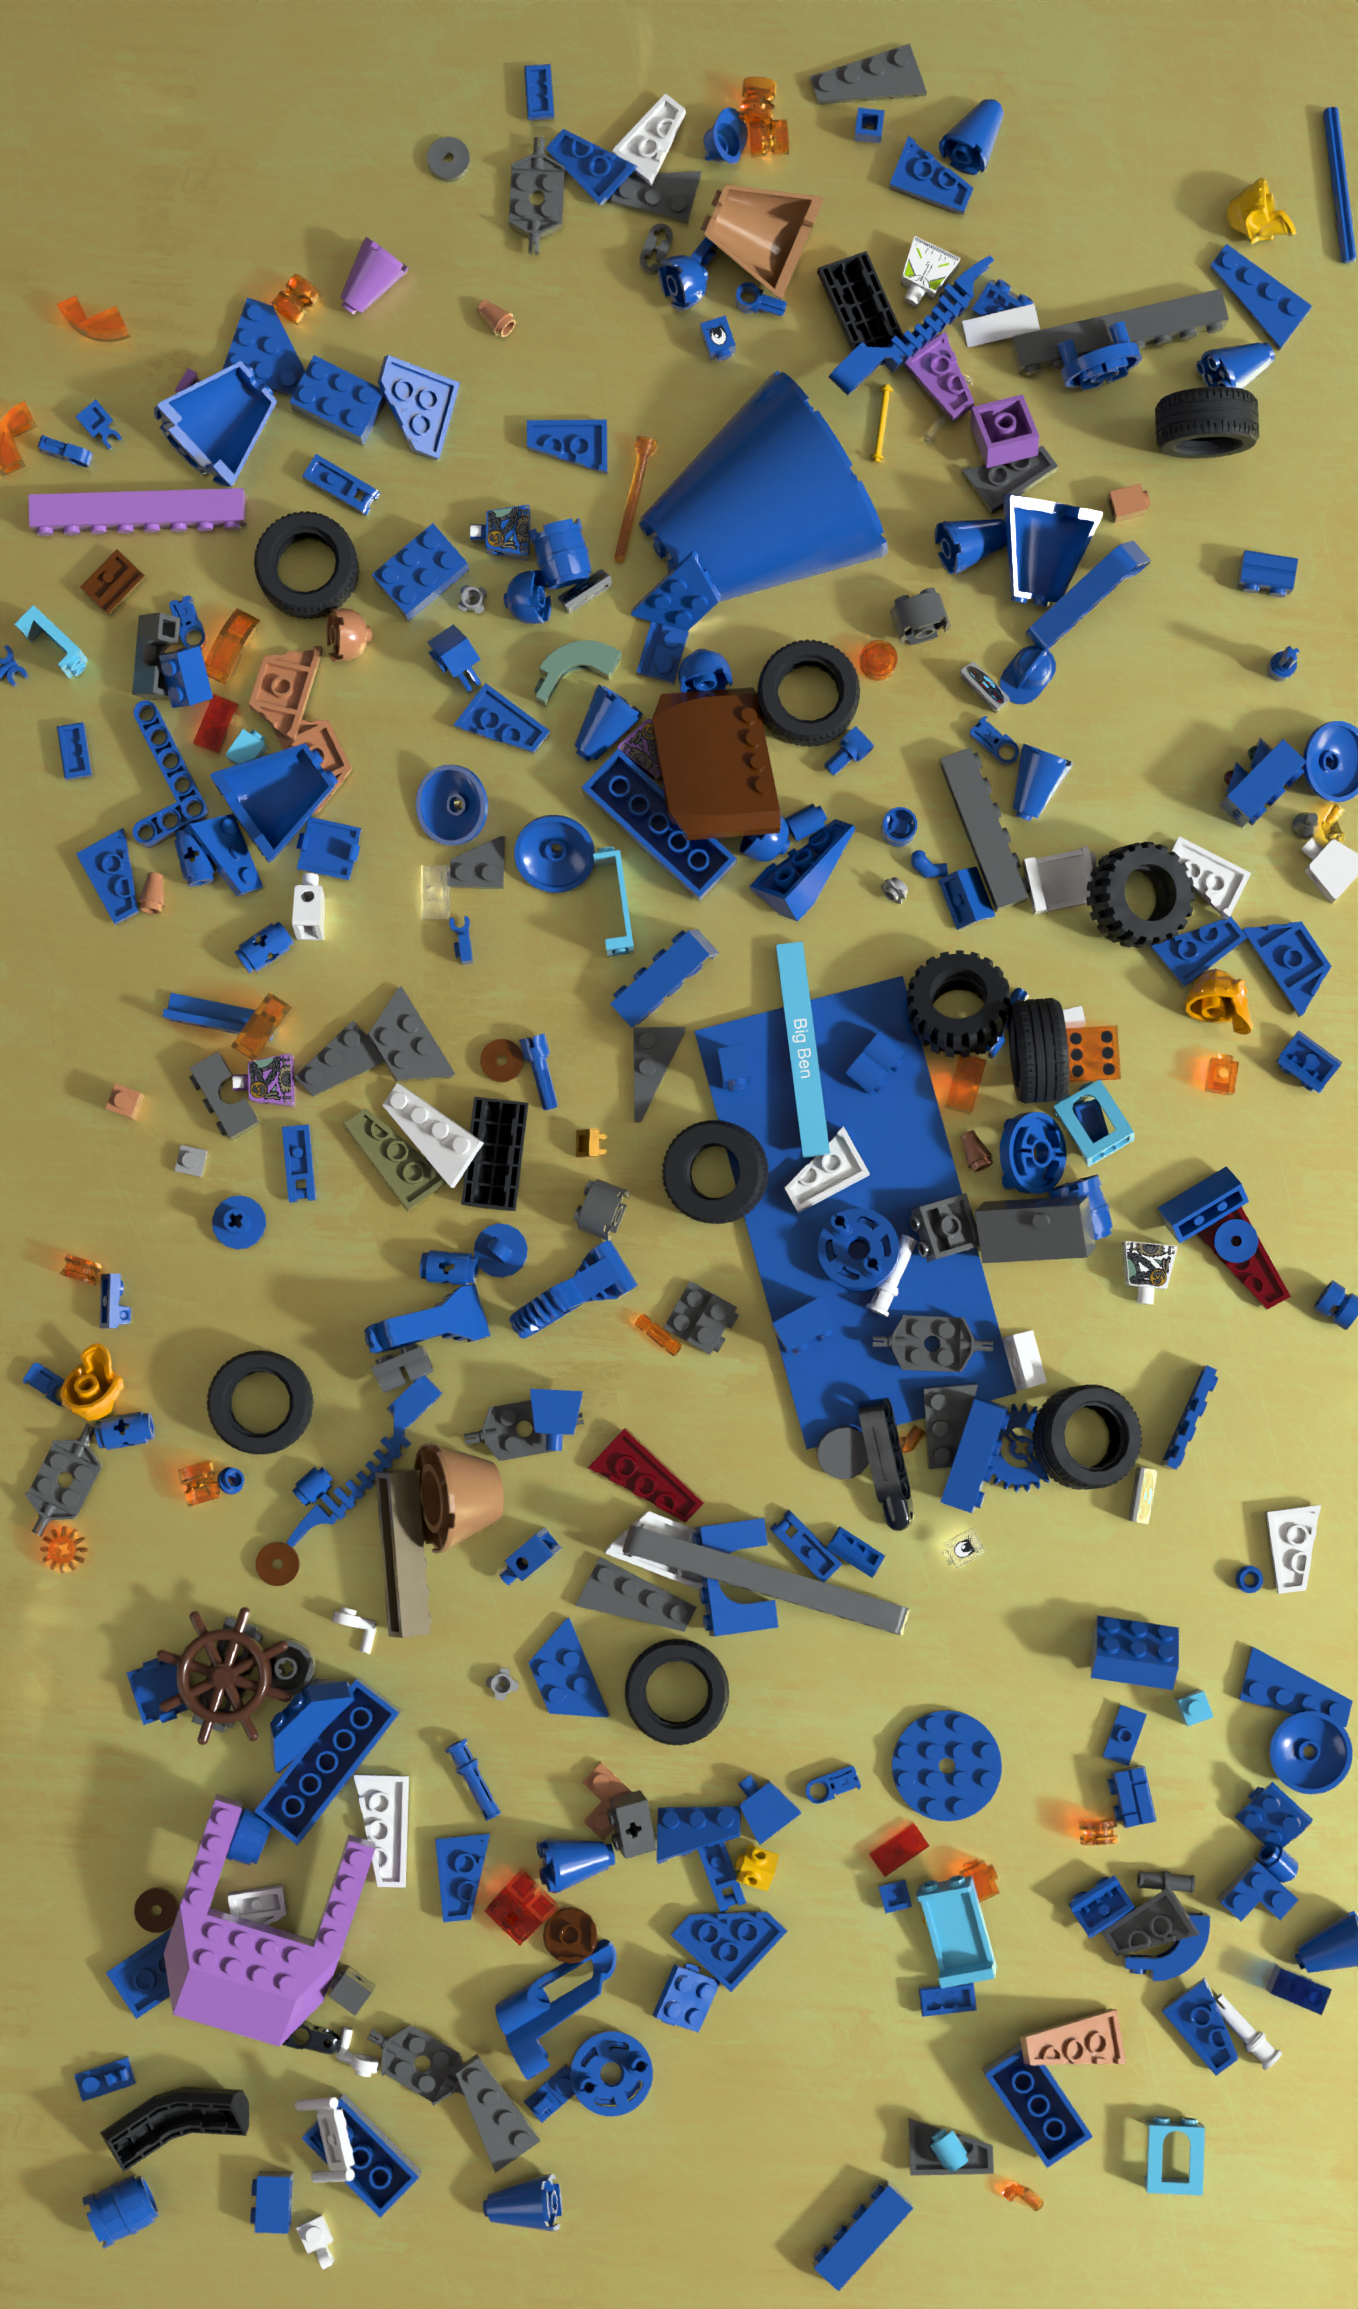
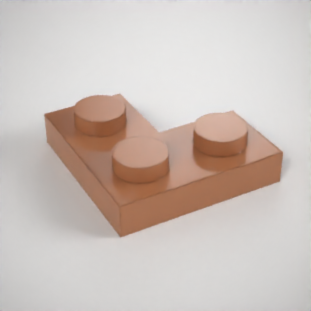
M600 1762L582 1782L602 1801L584 1820V1823L604 1841L614 1830V1825H610L607 1816V1810L610 1809L609 1799L633 1791Z

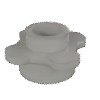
M464 585L460 590L462 595L461 601L458 603L459 609L461 611L472 610L477 614L484 611L483 600L487 595L486 590L482 587L476 588ZM474 597L475 601L471 602L470 598Z
M896 877L886 879L885 884L881 886L886 898L892 902L901 904L903 902L902 899L907 897V886Z
M501 1668L498 1674L494 1677H488L486 1680L487 1687L492 1688L495 1698L500 1701L504 1700L511 1691H517L519 1687L518 1682L509 1675L510 1671L507 1668ZM503 1681L505 1683V1686L501 1687L500 1682Z

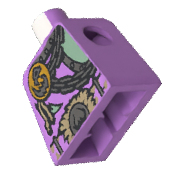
M647 719L621 742L617 749L619 748L644 773L658 783L661 776L651 728L652 720Z
M283 1054L248 1062V1074L233 1075V1090H248L249 1100L254 1103L295 1107L294 1056L292 1054Z

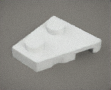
M283 1885L228 1893L231 1915L268 1926L287 1914Z

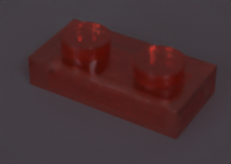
M213 694L193 744L219 755L239 704Z
M913 1822L871 1851L869 1855L883 1876L886 1877L930 1845Z

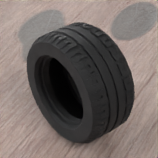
M1201 387L1171 393L1160 399L1155 408L1156 444L1166 455L1180 458H1213L1246 451L1252 448L1259 439L1258 401L1248 390L1234 387Z
M300 511L299 513H289L285 517L282 516L281 519H277L275 523L267 527L256 546L254 567L258 583L270 603L281 612L283 611L284 614L303 619L324 617L326 614L332 613L329 611L331 608L343 606V603H346L347 599L350 598L351 592L353 593L354 587L357 584L356 581L358 580L359 573L358 558L349 535L339 523L321 513ZM311 539L321 541L331 548L336 559L334 573L328 582L317 590L307 592L293 590L283 584L279 578L277 570L279 559L285 549L296 541Z
M809 639L805 641L799 640V642L795 641L777 650L767 660L766 665H764L759 677L757 690L761 717L768 728L772 730V733L782 738L783 741H787L790 744L793 743L796 746L801 745L802 747L823 745L839 737L852 722L860 698L858 674L852 662L849 661L850 659L838 648H834L835 646L829 645L826 642L822 643V641H809ZM805 666L816 667L828 673L838 690V701L834 709L826 716L812 721L801 720L789 714L782 706L778 694V688L783 678L791 671Z
M1054 998L1028 999L1014 1002L1010 1006L1009 1049L1016 1097L1025 1104L1033 1102L1042 1103V1101L1051 1102L1052 1100L1061 1101L1068 1095L1069 1090L1068 1041L1061 1003Z
M249 1351L228 1360L216 1372L217 1374L214 1375L207 1394L208 1416L218 1436L231 1447L249 1454H271L284 1450L295 1443L307 1429L314 1408L312 1388L303 1370L289 1358L270 1351ZM255 1372H268L277 1376L285 1384L289 1394V1411L285 1420L276 1429L266 1433H254L244 1429L236 1420L232 1411V1395L236 1385L244 1377Z
M1097 1384L1069 1387L1052 1395L1042 1405V1408L1039 1409V1414L1036 1415V1420H1034L1035 1426L1032 1437H1034V1440H1032V1444H1034L1033 1449L1036 1451L1035 1456L1038 1458L1037 1461L1041 1463V1468L1055 1482L1077 1490L1105 1488L1124 1479L1128 1472L1133 1469L1132 1467L1135 1466V1461L1138 1460V1454H1140L1139 1449L1142 1446L1141 1425L1139 1424L1137 1413L1133 1411V1406H1130V1402L1124 1396H1121L1120 1393L1115 1392V1390ZM1082 1407L1094 1410L1100 1415L1109 1430L1110 1442L1107 1453L1098 1464L1091 1468L1079 1464L1071 1457L1065 1445L1064 1432L1067 1421L1075 1411Z
M667 1639L648 1647L636 1658L626 1678L625 1701L634 1724L649 1738L667 1745H687L708 1736L721 1722L728 1706L729 1684L722 1664L706 1647L686 1639ZM682 1661L693 1665L703 1674L708 1685V1697L705 1706L697 1716L687 1721L671 1722L662 1719L652 1711L647 1701L646 1686L649 1677L658 1667L668 1662Z

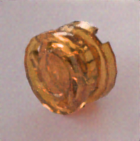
M874 640L868 643L863 648L860 656V669L868 679L874 681H883L889 678L894 673L898 662L895 648L889 642L883 640Z
M66 1254L64 1259L66 1262L65 1268L60 1271V1275L96 1286L95 1277L97 1272H101L103 1265Z
M1090 1819L1079 1821V1829L1082 1830L1083 1834L1080 1836V1844L1108 1845L1118 1843V1835L1115 1834L1117 1820Z

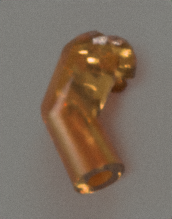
M914 1425L906 1437H899L902 1453L913 1451L926 1432Z
M1009 2182L1006 2184L1007 2187L1002 2190V2195L1009 2202L1014 2201L1018 2196L1034 2211L1040 2210L1044 2204L1043 2199L1034 2191L1021 2184Z

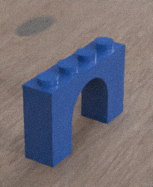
M764 1518L695 1527L696 1533L692 1534V1542L694 1544L727 1554L739 1549L768 1545ZM698 1575V1577L702 1578L703 1585L699 1589L700 1601L702 1604H705L706 1615H703V1625L705 1631H709V1636L715 1637L778 1628L775 1600L736 1603L725 1596L718 1581Z

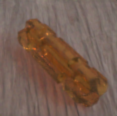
M641 1314L635 1321V1325L640 1330H645L646 1335L661 1347L667 1348L666 1351L672 1356H676L682 1349L681 1343L676 1339H671V1335L656 1323L653 1324L647 1315Z

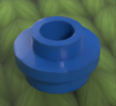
M227 1467L218 1474V1486L226 1494H236L243 1487L244 1476L240 1470ZM227 1478L231 1480L232 1485L229 1484Z
M1244 1566L1236 1574V1585L1245 1593H1254L1261 1588L1263 1575L1254 1566ZM1247 1574H1251L1254 1578L1253 1583L1249 1585L1244 1581V1577Z

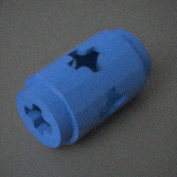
M186 829L177 832L174 843L180 860L183 880L187 881L188 887H196L213 882L215 870L212 858L209 854H204L200 848L202 845L193 834L190 836ZM199 852V856L195 857V861L190 862V859L194 858V853Z
M280 922L274 925L270 923L238 945L239 949L234 951V953L250 974L254 970L258 972L289 951V946L294 944V942ZM260 936L261 940L256 943L255 938ZM272 952L273 957L268 959L267 955Z
M430 1250L429 1252H423L421 1256L420 1278L426 1279L427 1282L467 1286L470 1283L475 1284L477 1281L479 1260L477 1256H472L471 1253H449L447 1251ZM450 1263L454 1264V1269L449 1270V1272L444 1270L445 1266H449Z
M139 1411L102 1418L101 1421L95 1423L96 1440L99 1448H106L107 1450L148 1443L149 1440L155 1438L151 1413Z

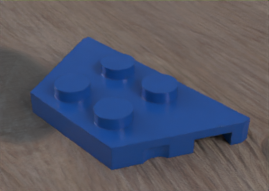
M693 550L633 607L631 615L661 625L688 631L719 602L721 595L716 586L712 584L707 569H702L698 561L699 555L697 551Z
M1302 921L1253 928L1246 927L1243 929V932L1247 935L1248 942L1297 1016H1302L1331 968L1330 963Z
M567 1618L528 1663L549 1714L606 1718L610 1716L572 1622L570 1618Z

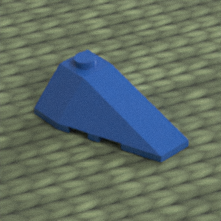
M837 819L833 820L809 837L807 845L799 850L794 848L787 853L789 857L776 866L773 863L768 866L749 887L779 915L798 922L816 902L855 831L854 825Z

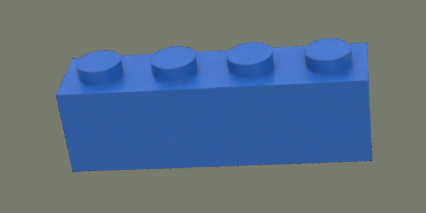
M981 1397L974 1399L941 1503L969 1513L974 1512L976 1507L981 1508L985 1498V1493L981 1492L984 1482L989 1483L994 1467L990 1466L993 1456H998L1002 1446V1441L998 1440L1001 1430L1006 1431L1010 1422L1011 1415L1007 1414L1009 1407Z
M888 2180L883 2185L879 2183L873 2188L869 2194L871 2199L865 2205H858L851 2214L853 2219L846 2226L843 2224L839 2226L832 2235L834 2240L827 2247L825 2245L820 2247L813 2256L815 2259L813 2262L814 2269L838 2292L913 2209L912 2203Z

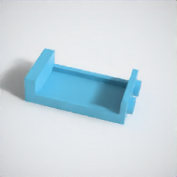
M957 1875L949 1878L948 1881L937 1882L936 1880L924 1882L918 1887L916 1898L922 1904L940 1969L938 1979L941 1988L995 1979L997 1965L973 1877Z

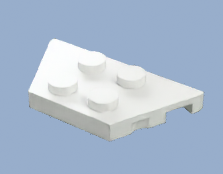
M646 1511L632 1524L633 1526L693 1543L692 1534L696 1533V1529L650 1511ZM628 1529L605 1549L604 1553L696 1589L703 1587L702 1578L696 1574L623 1553L622 1550Z

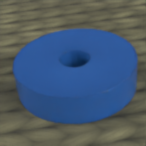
M1240 1219L1229 1220L1221 1224L1216 1230L1213 1241L1214 1248L1217 1254L1227 1262H1244L1250 1259L1256 1252L1258 1235L1254 1227L1248 1222ZM1233 1236L1240 1238L1241 1243L1239 1246L1232 1245L1231 1239Z

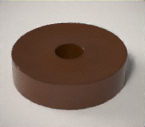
M497 1039L485 1046L481 1053L480 1064L483 1072L489 1079L498 1083H506L519 1076L523 1069L524 1057L522 1051L514 1042L507 1039ZM500 1056L507 1058V1063L503 1066L497 1064V1059Z
M270 1543L258 1553L256 1570L259 1577L265 1583L272 1586H282L290 1583L297 1576L300 1570V1558L297 1551L287 1543ZM275 1559L282 1560L283 1566L281 1569H276L273 1566Z
M162 1887L150 1888L143 1892L135 1903V1919L146 1931L152 1933L166 1931L174 1923L179 1903L176 1896L168 1889ZM154 1905L160 1906L161 1914H154L152 1907Z

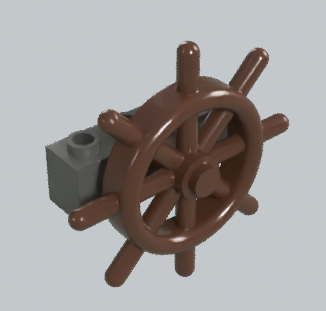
M247 1607L240 1609L237 1618L232 1616L226 1617L222 1629L212 1631L207 1630L199 1612H191L189 1618L198 1637L185 1648L181 1656L165 1650H159L156 1653L158 1660L177 1666L176 1681L179 1691L178 1694L162 1701L159 1706L160 1710L167 1712L185 1703L188 1709L194 1713L191 1722L202 1725L197 1738L200 1745L207 1744L212 1729L225 1732L228 1730V1727L232 1728L236 1721H240L248 1739L256 1741L259 1735L250 1715L262 1705L267 1696L283 1702H289L292 1698L290 1692L271 1686L272 1671L269 1661L270 1658L287 1650L288 1643L281 1640L263 1649L260 1645L263 1638V1633H260L262 1626L248 1622L250 1610ZM242 1645L244 1647L243 1654L236 1656L239 1646ZM202 1648L205 1649L211 1661L210 1665L194 1660ZM257 1665L258 1681L246 1678L245 1676L250 1675L253 1667ZM190 1671L205 1675L206 1679L191 1686ZM245 1690L253 1691V1696L244 1705L242 1698ZM224 1695L227 1699V1704L223 1709H220L219 1707Z

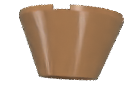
M426 1443L419 1448L415 1458L414 1469L419 1470L418 1476L421 1482L419 1493L420 1503L423 1508L421 1516L422 1530L425 1534V1543L432 1544L434 1547L432 1552L444 1553L500 1520L504 1507V1492L499 1470L492 1461L434 1443Z

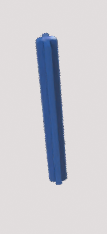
M1328 107L1324 110L1323 116L1342 263H1352L1357 257L1339 110L1337 107Z

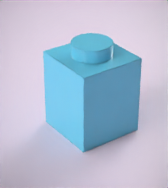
M242 729L225 756L230 762L238 765L263 757L268 747L264 743L265 738L258 732L251 730L249 733Z
M1201 1689L1174 1698L1183 1724L1186 1726H1191L1214 1717L1205 1692Z

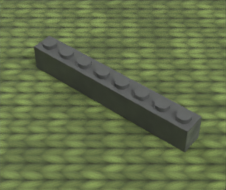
M1217 289L1013 336L1011 345L1018 373L1035 375L1044 368L1052 367L1053 370L1065 367L1057 347L1063 341L1074 340L1078 357L1100 348L1114 345L1108 327L1118 322H1125L1130 341L1137 343L1139 350H1142L1146 347L1145 345L1155 343L1156 346H1162L1170 343L1171 339L1179 337L1182 340L1192 339L1197 336V333L1207 331L1208 334L1218 333L1226 326L1229 317L1222 289Z

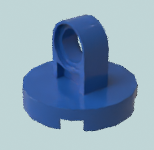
M498 1223L488 1226L480 1232L475 1241L474 1256L478 1257L479 1267L483 1272L492 1277L504 1278L512 1276L522 1269L527 1260L528 1247L524 1236L518 1229L508 1224Z

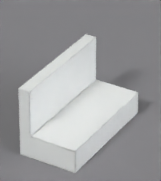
M1033 1330L1002 1338L1016 1391L1047 1383Z

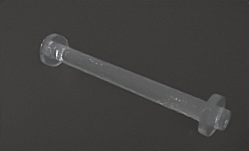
M969 375L964 376L967 385L972 386L973 378ZM943 411L929 432L923 433L924 440L927 443L935 441L933 436L947 417Z

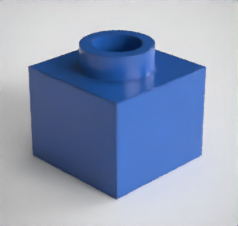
M858 107L854 141L881 143L885 110ZM866 126H871L874 130H868L864 128Z

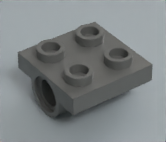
M414 1343L402 1348V1354L393 1358V1355L389 1354L375 1360L377 1365L371 1367L383 1393L406 1384L401 1370L403 1368L406 1369L411 1381L434 1372L425 1347H418V1344Z

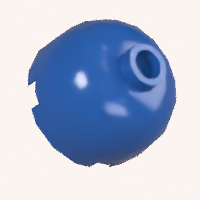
M678 255L662 260L660 263L663 264V267H660L658 271L659 280L665 297L671 296L674 301L670 305L677 311H683L698 304L706 292L708 273L705 267L687 255Z
M534 570L519 573L510 581L507 593L504 594L505 607L521 623L541 624L550 618L551 596L546 597L544 588L549 586L545 585L541 571Z
M695 650L682 661L678 670L681 693L726 689L725 686L728 684L730 686L733 684L731 669L727 660L720 653L711 650Z
M780 815L781 829L779 833L744 836L740 845V852L750 859L761 862L773 860L778 854L784 855L790 845V841L787 840L789 827L784 817Z

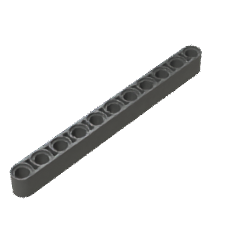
M633 1525L629 1526L622 1550L623 1553L902 1636L910 1611L909 1608Z

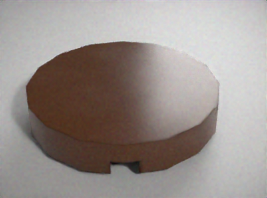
M571 1907L560 1909L554 1913L545 1924L543 1933L545 1947L551 1956L560 1962L569 1964L582 1962L591 1956L597 1947L599 1937L597 1925L593 1918L583 1910Z

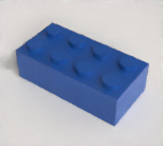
M1021 2043L982 2069L984 2075L1047 2168L1093 2137L1046 2065L1024 2064Z
M343 2093L337 2099L338 2106L336 2109H342L346 2120V2129L354 2160V2165L349 2167L355 2174L352 2181L344 2182L381 2218L419 2179L422 2171ZM317 2119L301 2139L328 2165Z

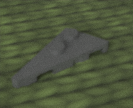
M685 1027L633 1028L634 1123H640L646 1114L685 1034Z

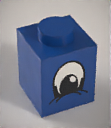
M726 315L700 323V333L710 361L715 359L717 361H724L732 357L736 350V344Z

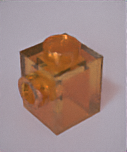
M976 1858L962 1865L964 1869L959 1871V1873L964 1877H973L979 1903L1000 1893L995 1884V1881L999 1878L992 1864L987 1866L984 1860L979 1862Z

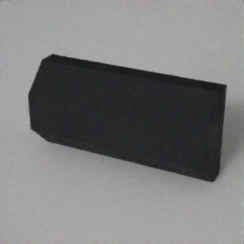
M867 251L818 268L817 274L851 351L862 342L868 347L886 348L891 344V339L895 335L900 340L903 338L902 330Z
M474 1097L470 1133L481 1140L483 1145L465 1171L461 1205L493 1210L516 1211L529 1103Z

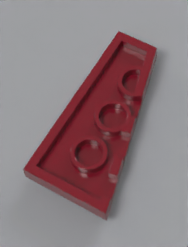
M1241 1206L1196 1235L1258 1302L1268 1310L1290 1298L1291 1295L1259 1237L1258 1247L1254 1255L1240 1263L1225 1261L1217 1254L1214 1248L1215 1232L1224 1222L1240 1219L1251 1224ZM1233 1236L1231 1243L1233 1246H1239L1241 1240L1238 1236Z
M626 1427L588 1467L590 1470L607 1477L608 1480L623 1486L638 1497L655 1504L656 1507L685 1523L705 1503L701 1497Z

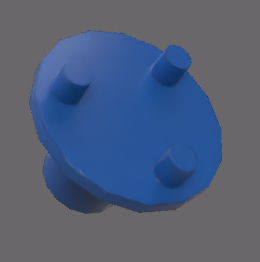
M242 1195L229 1197L222 1201L214 1211L212 1218L213 1232L217 1239L226 1247L237 1250L249 1248L256 1244L264 1235L266 1228L265 1213L261 1206L252 1198Z

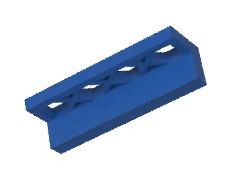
M175 993L170 994L168 1008L163 1010L162 1015L168 1021L270 1042L273 1039L277 1020L276 1014Z

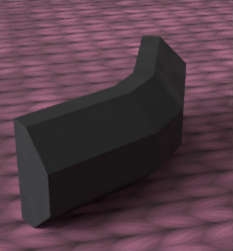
M182 2087L153 2096L101 2131L100 2134L117 2163L125 2172L172 2139L190 2133L246 2136L249 2128V2101L243 2090Z

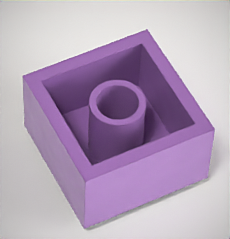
M1023 394L971 408L970 427L986 468L1038 456L1039 434Z

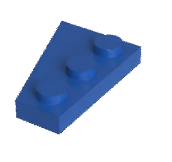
M908 136L889 188L964 215L973 192V187L950 168L944 167L934 159L935 156L928 151H924L916 144L915 140Z
M607 419L527 420V449L607 474Z
M234 813L191 823L185 827L190 836L193 834L202 845L200 848L204 854H209L215 862L217 872L236 897L256 892L263 888Z
M124 828L76 853L115 925L139 913Z
M1230 916L1227 921L1222 919L1188 933L1177 935L1163 943L1151 945L1150 948L1180 985L1185 988L1248 937Z
M740 1806L658 1808L657 1864L667 1862V1859L679 1855L690 1854L691 1851L705 1846L711 1847L740 1837Z
M490 1833L435 1839L443 1922L471 1920Z
M1206 1977L1163 2008L1162 2012L1215 2076L1237 2061V2052Z

